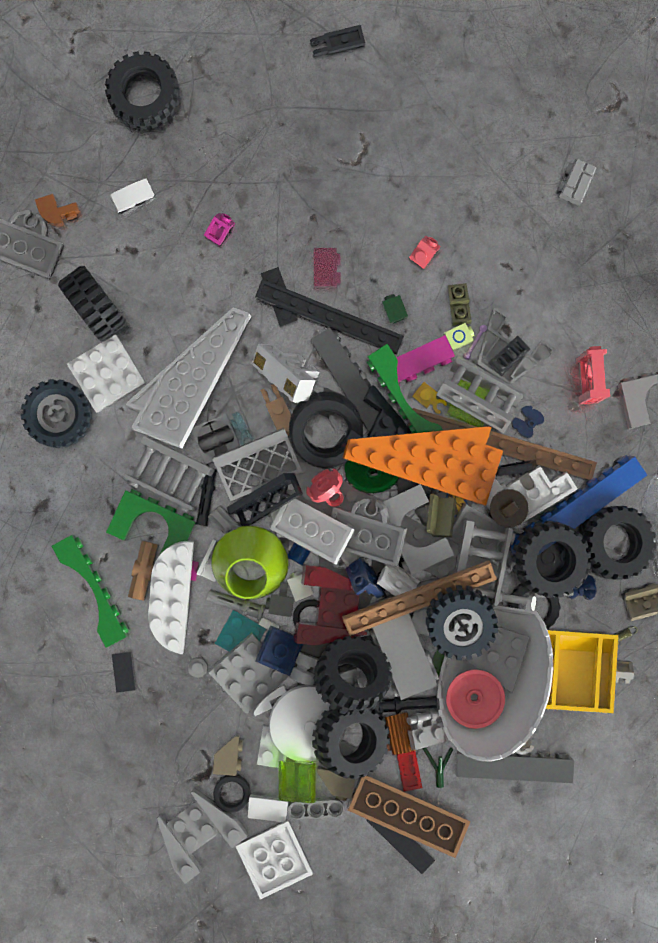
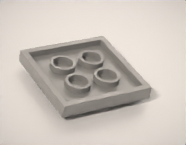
M253 633L249 634L208 670L209 674L246 714L289 677L255 662L262 643Z

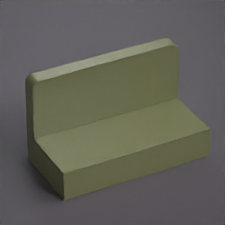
M430 494L426 531L433 537L452 538L456 507L455 498H439L435 494Z

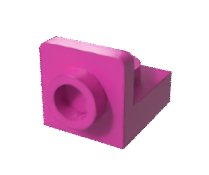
M218 213L213 217L204 236L220 246L235 222L227 214Z

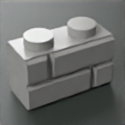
M579 159L569 163L565 172L568 174L566 181L562 180L558 191H561L559 197L580 206L597 168Z

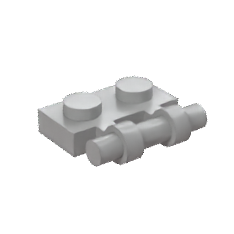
M429 709L426 713L422 714L419 712L414 713L411 717L407 718V723L409 725L413 724L414 729L408 730L411 750L447 741L442 728L444 727L443 722H436L437 717H440L438 712L440 709ZM427 720L428 725L422 726L423 721Z

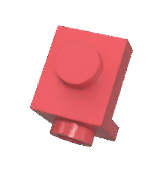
M425 236L409 258L424 269L441 246L438 245L434 238Z

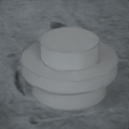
M195 658L189 663L188 671L193 677H202L207 672V664L203 659Z

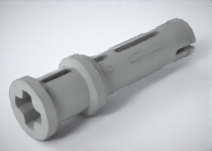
M212 589L209 590L206 601L240 611V614L243 616L255 617L258 621H261L266 606L264 604L261 606L252 603L249 599L243 601Z

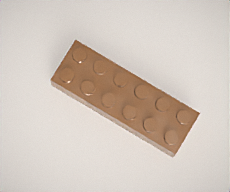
M360 776L352 799L346 809L454 858L457 856L471 822L369 776L363 778Z

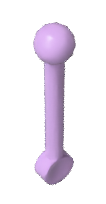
M486 325L479 327L480 331L468 352L464 353V359L469 360L471 358V352L481 335L487 330Z

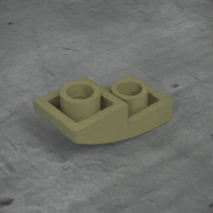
M467 283L448 285L452 326L464 323L471 324Z

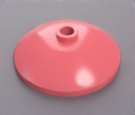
M478 669L467 670L456 676L450 683L446 694V704L451 716L459 724L468 728L478 729L491 725L499 718L505 705V693L498 679L489 672ZM477 694L478 698L471 700V695Z

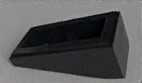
M517 335L488 363L502 376L531 349ZM515 343L523 350L522 353L514 346ZM509 348L517 355L516 358L507 351ZM503 354L511 361L510 364L502 357ZM497 359L503 363L504 369L496 362Z

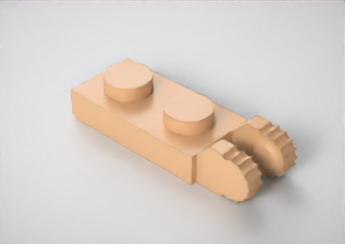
M272 384L271 389L277 397L276 400L270 402L267 391L265 389L260 391L276 429L284 428L287 436H290V411L283 396L281 397L277 387Z

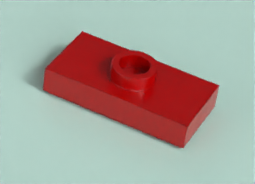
M416 752L396 754L403 792L421 789L422 783Z

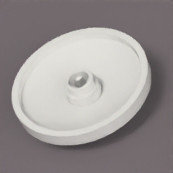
M301 685L288 690L276 701L270 713L269 731L275 746L285 756L296 761L311 762L319 760L314 754V751L317 749L312 747V741L315 740L312 734L313 730L317 729V725H315L317 720H321L323 717L321 714L325 710H330V704L323 702L321 699L322 695L318 694L315 689L316 685H313V687ZM344 730V732H343L342 735H341L339 744L341 743V741H342V739H343V737H344L345 730Z

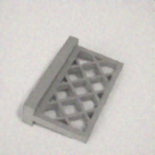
M284 428L212 457L230 501L247 495L273 480L264 477L268 466L279 470L276 477L280 475L281 471L295 474L302 472ZM286 441L288 446L285 455L275 452L277 444ZM262 450L271 452L267 463L257 459L259 452ZM273 454L284 457L280 468L269 464ZM247 457L253 460L250 470L239 466L242 458ZM286 459L295 463L297 469L288 472L282 468ZM255 461L266 465L262 475L252 472ZM226 465L235 467L232 477L224 475L221 467ZM237 469L248 472L244 483L233 479ZM250 474L261 478L257 486L253 487L246 484ZM232 481L243 485L240 493L233 496L229 489Z

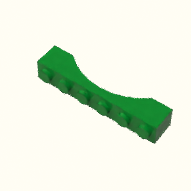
M388 344L383 345L367 356L369 359L366 362L372 372L376 370L378 373V382L383 388L387 387L390 392L387 394L393 404L397 402L400 407L398 412L403 420L408 419L411 424L408 427L412 433L443 430L439 424L422 418L406 402L398 383V360Z
M70 535L52 545L51 547L59 562L78 572L93 590L99 610L97 632L105 647L107 648L128 637L127 632H129V629L124 621H120L118 617L120 612L115 604H111L109 600L111 595L106 587H102L100 583L102 579L98 571L92 569L91 564L93 562L88 553L84 554L82 550L84 545L81 539L75 537V535Z

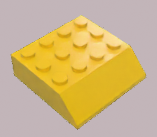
M547 630L553 651V675L550 696L545 709L614 713L618 635Z

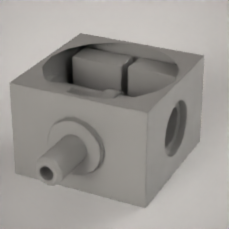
M227 414L195 426L192 429L193 436L206 465L214 463L212 457L240 446ZM231 465L224 466L227 473L233 471Z

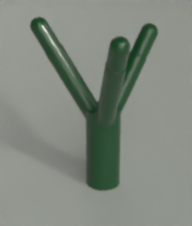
M424 747L422 749L436 771V787L443 788V771L453 748L449 749L443 763L442 756H439L437 766L427 748Z

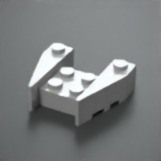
M195 788L191 791L195 801L169 821L165 819L162 813L157 817L172 867L184 884L202 870V867L192 853L218 833L223 836L231 848L248 837L247 830L237 817L220 809L216 803Z

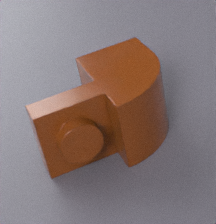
M54 194L35 199L42 218L48 224L55 227L65 226L64 218L70 220L76 218L77 214L81 213L76 202L59 207Z

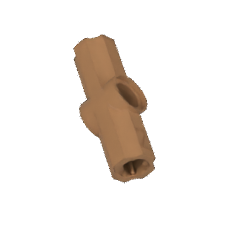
M147 541L141 542L138 558L135 560L132 570L133 578L128 597L145 600L148 584L151 581L158 544Z

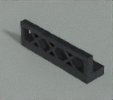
M283 473L226 508L229 514L238 515L242 526H250L301 496L303 492L295 473ZM292 483L295 493L289 495L286 492L288 485ZM275 493L280 494L277 504L272 502ZM261 501L266 503L265 510L263 512L258 511L259 503ZM246 510L252 511L251 518L248 521L243 513Z

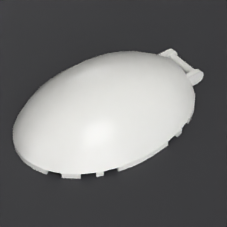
M503 592L502 602H499L498 606L492 605L498 620L496 624L499 628L529 636V640L513 693L503 687L505 693L504 709L499 718L491 725L478 729L468 728L459 724L451 716L446 704V694L450 683L460 673L478 668L462 658V661L456 660L455 655H453L452 659H450L445 654L438 681L437 698H439L440 704L438 712L442 718L444 726L442 728L448 740L454 744L459 752L467 757L479 761H495L515 753L533 735L543 717L552 685L553 651L546 625L539 613L534 611L536 605L535 596L521 597L504 594ZM509 602L526 605V609L504 607L503 603ZM477 694L471 695V700L478 698Z

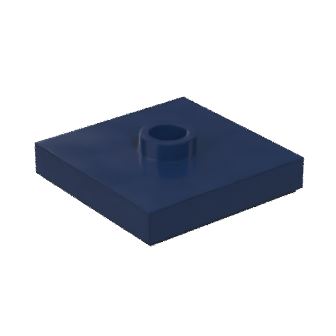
M270 625L255 662L290 676L304 644L294 642V635Z

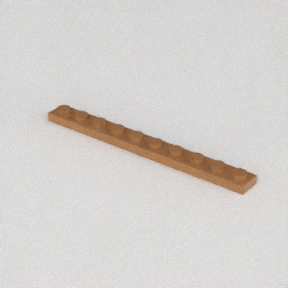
M413 408L422 418L439 424L443 430L476 427ZM490 431L486 445L503 450L502 455L522 461L536 460L538 466L540 465L562 473L567 472L569 475L586 480L593 478L597 464L595 461Z

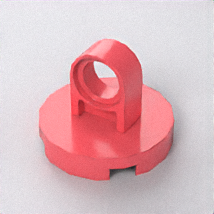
M334 468L333 471L325 469L318 473L311 480L313 484L310 488L307 487L306 494L313 502L326 501L332 507L341 505L344 500L340 490L343 482L342 475ZM335 493L339 494V498H338V499H336V500H330V499H329V498H331Z

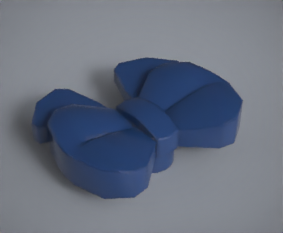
M532 406L521 408V411L527 418L525 421L515 417L512 422L513 429L517 428V432L525 438L532 437L533 428L544 422L542 413L532 409Z
M588 575L579 588H573V596L568 597L574 599L579 595L592 600L597 592L594 577Z

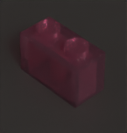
M314 248V289H337V284H341V272H337V265H340V253H337V248Z

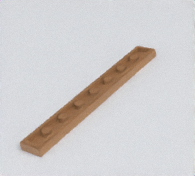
M488 560L342 616L351 636L431 605V600L435 599L437 601V594L439 592H442L443 595L446 594V588L451 587L452 591L456 590V585H462L463 590H466V586H471L474 589L497 579Z

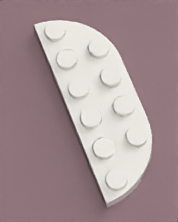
M181 541L165 549L155 561L151 575L148 609L150 629L162 646L178 654H183L185 649L194 541Z

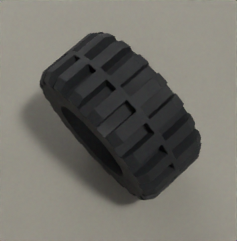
M139 51L133 52L131 57H128V54L122 56L124 60L121 62L117 60L114 63L115 68H110L108 72L109 79L107 78L105 81V93L116 117L120 118L121 122L124 124L128 123L133 128L140 126L141 129H147V126L155 128L158 127L157 123L159 122L164 124L168 116L172 117L175 113L174 108L178 107L180 90L173 68L170 67L166 60H161L159 55L154 54L152 56L150 52L144 51L143 55H140ZM141 75L156 78L161 89L157 99L146 106L133 105L125 96V89L128 83Z
M79 266L59 281L58 287L98 340H106L125 326L126 320L85 266Z
M611 506L602 508L588 518L589 521H584L582 525L584 531L579 533L588 544L586 550L590 551L591 554L588 562L591 563L590 569H593L592 573L605 579L622 580L638 576L642 573V569L649 567L650 563L648 561L653 560L655 554L652 551L656 549L657 543L653 542V538L656 537L655 532H651L650 529L653 526L650 521H645L646 516L643 513H638L637 509L628 508L627 506ZM616 524L622 526L630 537L629 552L621 561L612 560L604 548V536L607 530Z
M545 521L544 523H535L533 528H526L524 536L520 534L517 538L520 541L519 544H514L513 550L516 551V554L512 555V562L515 563L513 570L518 574L517 579L527 589L547 598H552L553 596L560 598L564 596L563 593L567 595L573 593L574 587L579 588L582 585L580 583L582 578L586 580L588 574L585 572L586 569H590L591 563L588 562V558H591L590 551L586 550L588 548L587 542L582 539L583 536L575 531L574 528L559 522ZM553 541L559 542L565 549V563L557 574L550 577L542 576L538 572L536 565L537 555L546 544Z
M346 636L343 639L338 638L332 644H329L317 661L314 669L315 676L313 677L314 684H318L315 689L318 694L322 695L321 699L323 702H328L330 704L329 707L333 710L336 708L342 714L349 712V715H357L358 712L362 715L376 708L390 689V681L392 680L391 664L386 661L388 658L386 654L380 652L381 648L377 645H372L371 641L367 639L365 641L361 640V637L357 636L354 639H351V636ZM350 664L359 668L365 674L368 686L359 688L346 683L338 672V665Z
M329 707V711L325 710L321 714L323 716L322 719L317 720L315 724L317 729L313 730L312 734L315 737V740L312 741V747L317 749L314 751V754L319 759V763L329 771L346 779H358L359 776L363 778L369 775V771L373 773L377 769L376 766L378 764L381 765L384 761L382 758L384 754L387 755L388 749L386 747L387 744H390V737L387 736L389 729L388 726L384 725L386 724L385 719L374 709L362 715L359 712L357 715H349V712L342 714L339 713L338 709L335 708L333 710ZM359 723L362 728V741L358 749L350 755L342 756L339 749L342 733L350 725Z

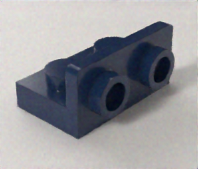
M361 557L346 567V572L356 595H360L364 591L369 595L373 594L376 598L384 595L381 586L377 584L378 578L374 568Z

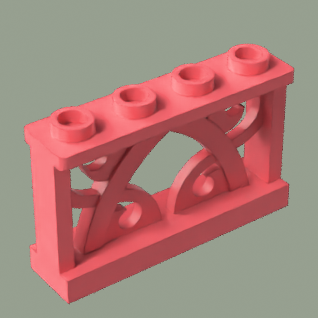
M601 346L589 347V349H586L576 358V363H580L582 395L578 397L579 404L599 403L610 397V389H606L604 370V355L607 353V349H601Z

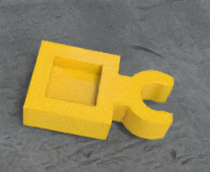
M425 382L421 384L412 396L413 399L426 409L429 405L433 406V411L437 414L441 413L437 409V404L447 405L446 401L436 398L438 392Z

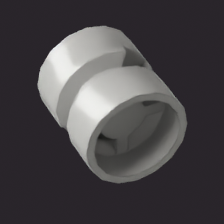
M299 652L296 659L297 667H293L290 678L313 687L314 669L319 659Z

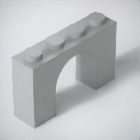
M650 372L642 374L640 379L634 380V377L622 379L623 383L618 384L628 429L650 424L645 399L650 387L658 383V374L653 375Z
M420 484L384 501L383 504L389 512V523L400 526L402 518L406 513L429 501ZM446 537L425 547H414L404 540L401 552L404 561L401 564L406 573L410 572L413 575L453 556L454 553Z

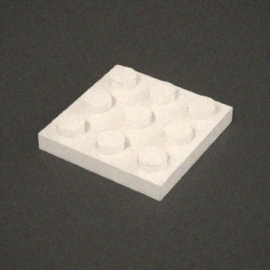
M116 334L67 363L96 413L146 384Z
M288 820L236 845V849L260 899L313 875Z

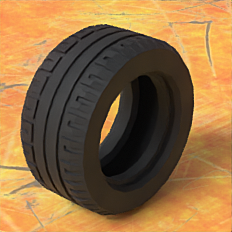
M316 392L310 395L309 401L299 402L291 414L289 422L291 444L297 455L312 466L318 468L338 467V465L349 461L342 458L345 448L341 446L343 440L331 448L316 447L305 436L306 423L311 416L318 412H336L347 423V432L353 430L363 437L362 420L359 411L348 398L339 393L336 394V392Z

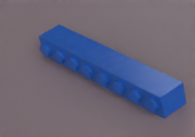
M625 455L617 461L618 464L614 467L610 466L603 470V475L589 480L585 488L574 491L570 499L559 502L556 505L557 508L552 512L547 511L541 515V520L538 522L553 521L576 528L645 478L647 474L635 456ZM532 522L529 525H527L525 529L528 527L533 528L535 522ZM519 533L515 534L513 545L510 544L509 547L513 555L516 554V551L513 550L514 544L518 545L520 542L517 539L520 536ZM556 541L550 542L543 546L539 551L538 555L544 550H546L548 547H550L552 544H554Z

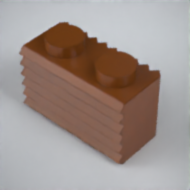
M408 712L384 715L386 721L384 725L388 726V736L390 737V744H387L388 751H392V755L415 751L411 750L408 730H411V726L407 723Z

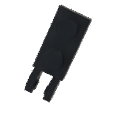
M361 25L324 33L322 36L310 39L311 45L326 42L327 46L314 50V56L331 54L365 45Z

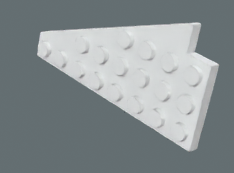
M231 308L126 403L128 408L139 412L132 428L135 431L182 449L251 315L237 308Z

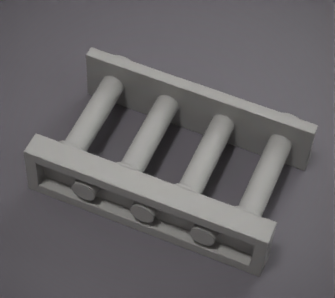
M458 356L450 369L455 372L452 380L445 379L436 395L504 433L513 419V416L508 414L511 406L513 405L517 408L525 393ZM461 377L472 382L468 391L458 385ZM478 386L488 391L485 400L475 395ZM495 396L505 401L502 409L491 404Z
M142 436L140 443L145 445V451L133 476L124 474L123 477L128 479L127 483L136 488L140 485L179 504L177 508L185 512L189 510L195 511L196 507L190 505L202 477L205 478L206 475L212 477L215 469L148 437ZM156 450L162 453L160 456L162 458L150 484H147L139 479L151 454ZM173 458L179 461L177 464L179 466L165 493L156 487L168 462ZM190 466L196 469L194 472L196 474L182 501L173 497L185 469L188 470Z
M464 519L454 573L470 568L469 564H467V559L471 555L499 560L498 571H494L497 579L494 591L481 588L473 589L474 592L478 589L482 592L483 596L486 595L487 598H492L491 604L498 606V603L502 602L503 599L501 588L510 544L513 545L515 533H512L513 529L506 528L505 533L479 529L477 526H474V521ZM480 536L503 541L501 552L475 548L473 545H470L472 537Z

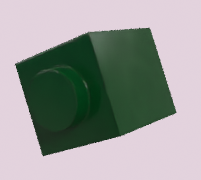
M395 294L384 297L385 301H382L381 305L389 325L408 318L400 295L395 296Z

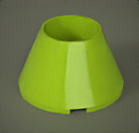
M242 526L224 534L217 542L211 559L212 571L218 584L229 594L242 599H259L275 592L280 587L281 582L285 580L289 565L288 554L281 540L272 532L257 526ZM250 560L261 565L266 573L256 580H245L235 574L232 566L239 561Z

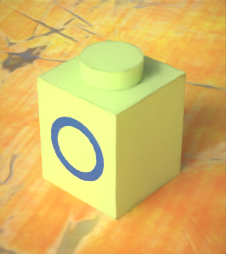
M466 323L443 334V336L446 335L453 351L472 343V337L475 336L470 326L467 327Z

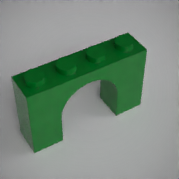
M131 489L130 492L125 490L106 533L126 541L135 520L140 515L146 512L158 513L165 519L168 525V537L160 552L161 554L175 543L189 541L196 522L193 521V516L187 513H183V515L175 513L177 509L167 504L164 508L158 505V500L148 497V500L141 497L142 493Z

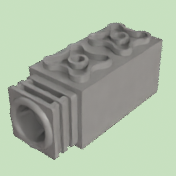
M391 595V596H388L387 598H383V599H380V600H378V601H375V602L369 604L368 606H371V605H373V604L379 603V602L384 601V600H386V599L392 598V597H394V595ZM409 613L374 626L372 630H369L375 646L377 645L381 648L380 652L386 654L388 657L386 661L391 664L392 680L390 682L396 697L399 696L403 700L438 686L436 683L439 680L429 652L427 649L423 650Z

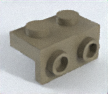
M649 584L646 588L639 590L634 588L625 593L624 602L631 621L658 614V584Z

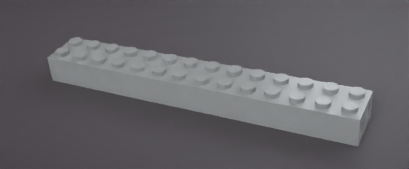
M277 444L275 452L285 455L287 449ZM262 450L259 452L257 459L267 463L271 452ZM273 454L269 464L280 468L284 457ZM296 455L302 472L295 474L303 492L296 499L331 517L332 506L328 505L326 501L313 502L306 494L307 487L310 488L313 484L311 480L318 473L322 472L323 469L308 464L300 456ZM250 459L245 469L250 470L253 462L252 459ZM286 459L282 469L290 472L297 468L293 461ZM255 461L252 472L262 475L266 465ZM268 466L264 477L274 479L279 470ZM345 481L342 482L340 490L344 500L337 507L351 511L357 501L372 498V502L369 504V511L373 514L376 512L375 502L377 499L355 489ZM292 483L287 488L286 493L289 495L295 493ZM335 493L329 499L336 500L339 498V494ZM406 515L402 518L400 526L407 528L404 540L411 546L425 547L444 538L433 537L426 531V526ZM449 539L447 541L454 555L424 569V571L439 579L454 574L459 545ZM471 555V557L468 556L467 564L472 567L487 560L480 556ZM491 563L493 571L497 572L498 566ZM492 582L476 588L488 590Z

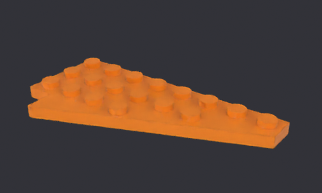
M484 426L348 439L342 458L486 506L503 450L486 445L491 427Z

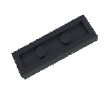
M279 267L261 273L262 279L286 288ZM272 305L280 328L298 321L296 314Z

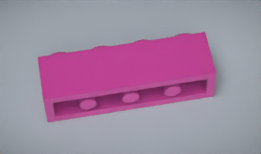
M446 335L396 357L398 360V383L404 380L407 383L418 378L417 374L424 372L426 375L434 371V367L439 364L443 367L452 363L451 359L455 355Z

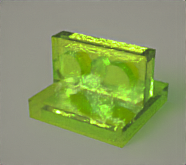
M279 761V800L315 803L316 763H313V761Z

